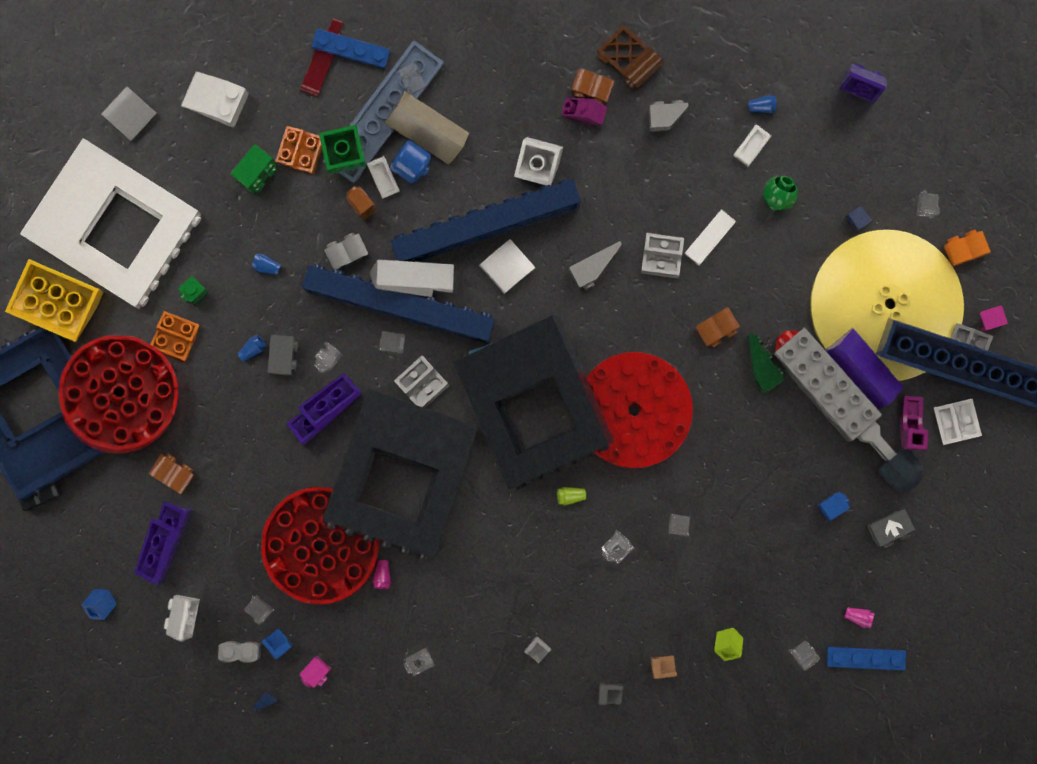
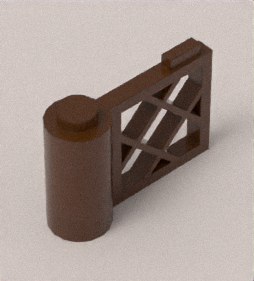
M624 24L597 50L599 54L597 58L605 65L609 63L626 79L624 83L630 89H638L664 63L657 52L644 44ZM625 32L629 36V42L618 43V37ZM629 46V55H618V47ZM632 46H640L644 51L640 55H632ZM608 47H616L615 56H608L604 51ZM618 59H629V66L623 70L618 65Z

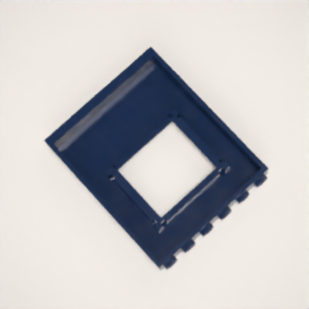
M37 326L35 328L36 331L30 334L29 332L24 333L18 338V341L3 345L1 347L2 350H0V386L42 363L59 391L61 375L71 355L58 334ZM62 412L16 438L0 413V470L20 502L105 453L88 446L78 439L67 426Z

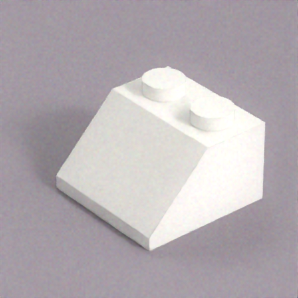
M526 137L522 142L514 177L543 185H552L563 147Z

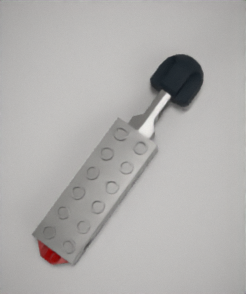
M805 327L800 331L786 330L776 339V349L772 355L779 365L847 442L857 437L861 442L872 445L886 461L879 468V474L890 486L899 491H910L916 488L922 480V465L910 450L902 448L895 453L880 436V426L875 421L882 414Z

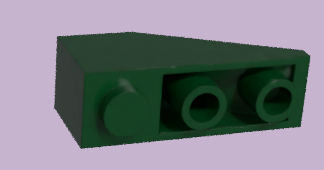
M752 332L747 336L752 378L764 394L784 381V373L779 366L776 367L772 362L774 358L768 350L765 351L761 346L763 344L761 338Z

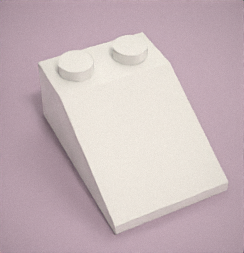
M196 71L181 106L234 128L249 93L246 88Z
M174 595L173 599H170L168 610H171L170 617L166 618L164 629H167V635L181 641L192 638L200 599Z

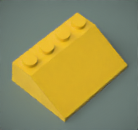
M28 259L5 312L77 342L94 314L104 292Z

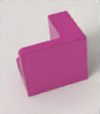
M1002 305L980 312L984 326L981 328V332L1008 324Z

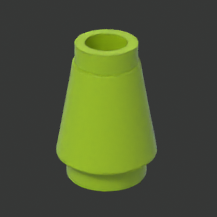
M570 487L557 489L558 504L566 506L586 500L585 489Z

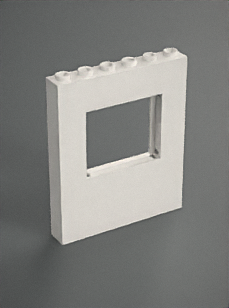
M83 138L20 234L129 304L140 309V307H144L148 302L149 297L147 296L151 290L154 291L159 285L158 280L161 275L167 273L170 267L168 264L172 258L175 259L178 256L181 244L186 243L191 235L189 232L192 227H196L199 224L201 213ZM116 193L160 220L128 269L85 243V240Z

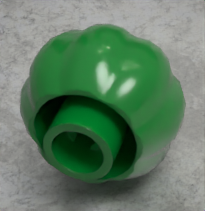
M775 176L766 182L763 189V198L772 210L790 209L797 201L798 188L790 177Z

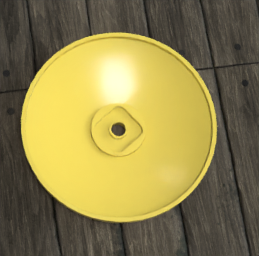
M876 230L849 239L829 255L820 267L813 283L810 311L815 333L824 350L850 329L854 328L876 353L888 318L951 338L956 323L962 325L964 299L962 287L954 268L935 246L907 232ZM887 299H892L895 302L893 309H888L885 306ZM878 356L898 381L907 380L925 373V371Z

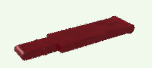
M333 18L327 32L340 35L344 22ZM315 50L300 87L301 91L316 97L319 96L335 56L334 54Z

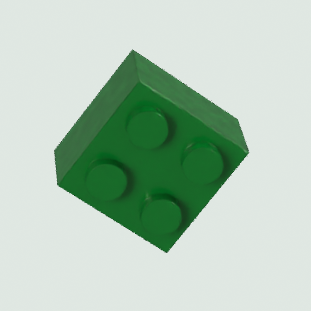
M357 125L319 133L329 174L366 166Z
M254 144L231 172V175L239 184L254 195L256 191L260 192L263 189L264 181L275 174L277 164L271 156Z

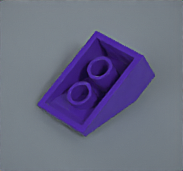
M851 64L839 89L875 103L885 91L887 81L877 71L870 72L865 70V67L860 64Z

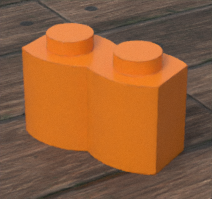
M975 229L965 233L966 237L959 239V236L948 239V243L944 245L952 267L985 256L991 252L983 231L977 232Z

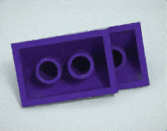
M854 328L850 329L825 350L876 409L889 405L902 390L903 385Z
M343 373L300 405L298 408L301 413L286 424L303 447H305L359 400L362 394L346 374Z
M163 502L159 518L151 519L134 571L135 574L153 584H159L164 581L193 510L170 502Z

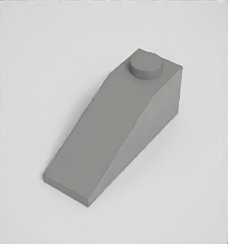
M620 241L569 267V272L579 290L582 288L587 290L594 286V282L597 281L621 248L622 244Z

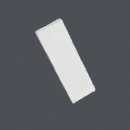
M720 210L684 254L697 265H700L736 221L723 210Z

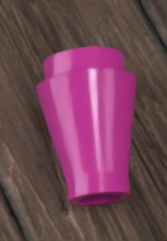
M377 560L372 581L374 588L389 589V584H391L389 561Z
M847 607L844 618L865 629V627H871L875 613H871L870 610Z

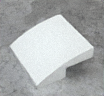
M511 239L479 265L504 294L535 269L533 264Z
M973 399L934 408L943 445L982 436Z

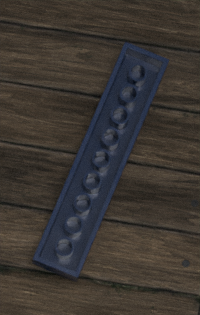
M564 179L559 181L556 186L546 185L539 188L540 191L538 192L528 191L521 194L522 197L514 199V197L503 200L504 203L496 205V203L485 206L484 210L478 211V209L467 212L466 216L460 217L456 215L450 217L448 222H435L430 225V228L424 230L423 227L412 230V234L406 236L405 234L396 235L394 240H391L397 261L419 262L578 209L581 205V199L574 180Z
M314 264V266L308 265L302 288L307 293L488 345L495 325V319L492 318V314L486 312L477 314L474 313V309L462 306V309L456 308L454 303L444 301L442 304L433 297L425 296V298H421L415 294L376 289L372 280L365 282L362 277L351 274V277H348L344 272L336 269L330 272L319 264Z
M888 318L876 355L1037 408V366Z

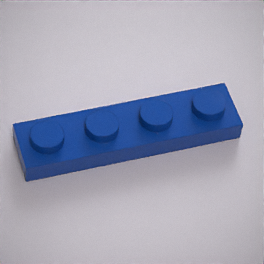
M316 29L312 43L313 49L383 69L386 67L390 49L320 29Z
M827 647L828 667L905 670V650Z

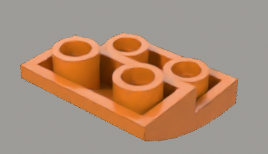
M286 126L275 162L315 174L322 152L320 136Z
M164 311L150 345L155 346L163 355L185 363L200 325Z

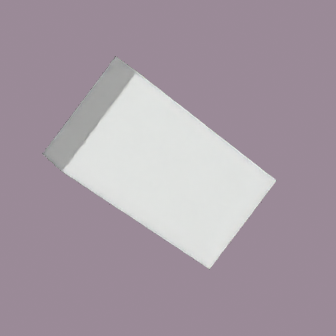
M755 125L733 156L749 167L771 135Z
M385 156L367 163L382 199L400 191Z

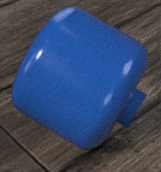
M408 140L393 159L390 169L409 183H415L421 176L425 177L430 167H428V164L431 160V155L428 151Z

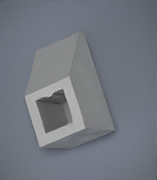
M681 100L672 101V104H664L662 101L654 102L649 107L650 131L670 130L687 111L688 103H683Z

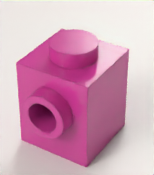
M316 656L300 673L301 681L307 687L312 686L314 688L317 684L321 686L328 679L325 675L331 668Z

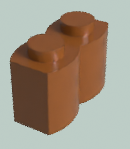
M579 68L571 88V93L576 98L594 99L601 104L607 105L615 81Z
M355 186L347 192L346 199L362 220H365L377 210L375 204L362 187L357 188Z
M729 307L697 325L695 330L705 346L713 348L722 343L720 339L727 335L730 338L737 334V329L740 325Z
M168 453L166 456L161 454L148 474L183 495L195 477L192 473L193 469L186 464L180 466L176 463L177 459Z

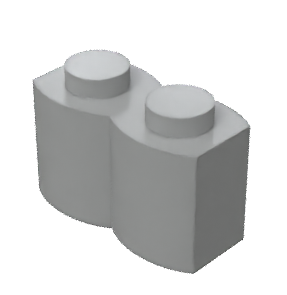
M348 234L344 237V241L339 243L334 241L327 245V249L324 251L333 269L340 271L369 257L359 234Z
M228 641L219 645L218 659L224 662L236 660L253 662L261 658V644L250 641L241 644L236 641Z

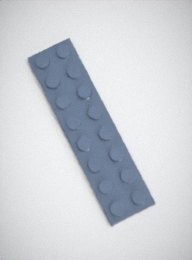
M413 40L350 124V126L357 125L366 166L338 173L353 184L357 182L368 167L367 163L374 159L395 131L384 122L403 92L406 91L416 99H419L444 65L442 60Z

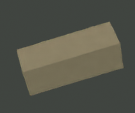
M406 91L403 92L384 122L387 126L448 165L463 149L469 135L467 131Z

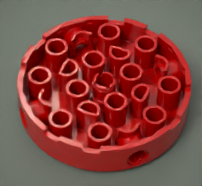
M128 335L104 336L82 346L70 358L62 372L59 383L60 409L69 429L88 446L108 453L133 452L156 441L170 425L178 401L177 378L168 359L155 346L144 342L142 339ZM121 390L124 392L123 397H116L113 392Z
M627 352L604 360L587 376L589 385L615 441L609 445L610 449L604 452L594 451L601 459L619 467L644 468L665 460L683 443L692 422V399L685 380L668 362L648 353ZM632 405L637 406L639 409V413L636 416H632L629 413V407Z
M312 487L289 495L274 508L265 523L262 533L261 554L265 569L271 580L281 591L305 603L327 604L352 595L370 578L378 560V541L368 542L363 540L361 535L355 534V536H350L343 533V529L336 528V530L325 527V523L322 520L333 488ZM318 540L325 542V548L322 551L317 550L315 547V543Z

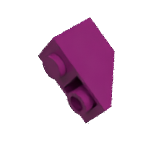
M566 97L561 116L587 124L602 125L607 107L594 99Z

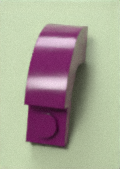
M903 396L902 416L900 417V440L903 449L927 450L928 430H923L922 425L924 397Z

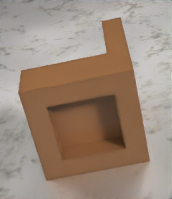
M674 656L651 658L654 679L677 676Z

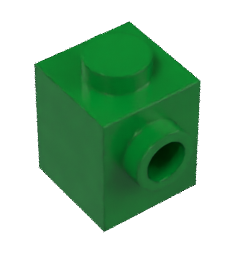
M193 276L188 278L178 288L181 292L179 296L186 303L190 301L194 305L208 293Z

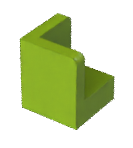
M734 628L717 632L714 651L724 661L740 658L742 655L743 637Z

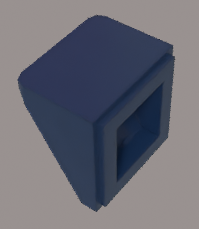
M862 206L846 216L856 232L872 222V219Z
M265 692L253 709L256 711L279 700L269 692Z

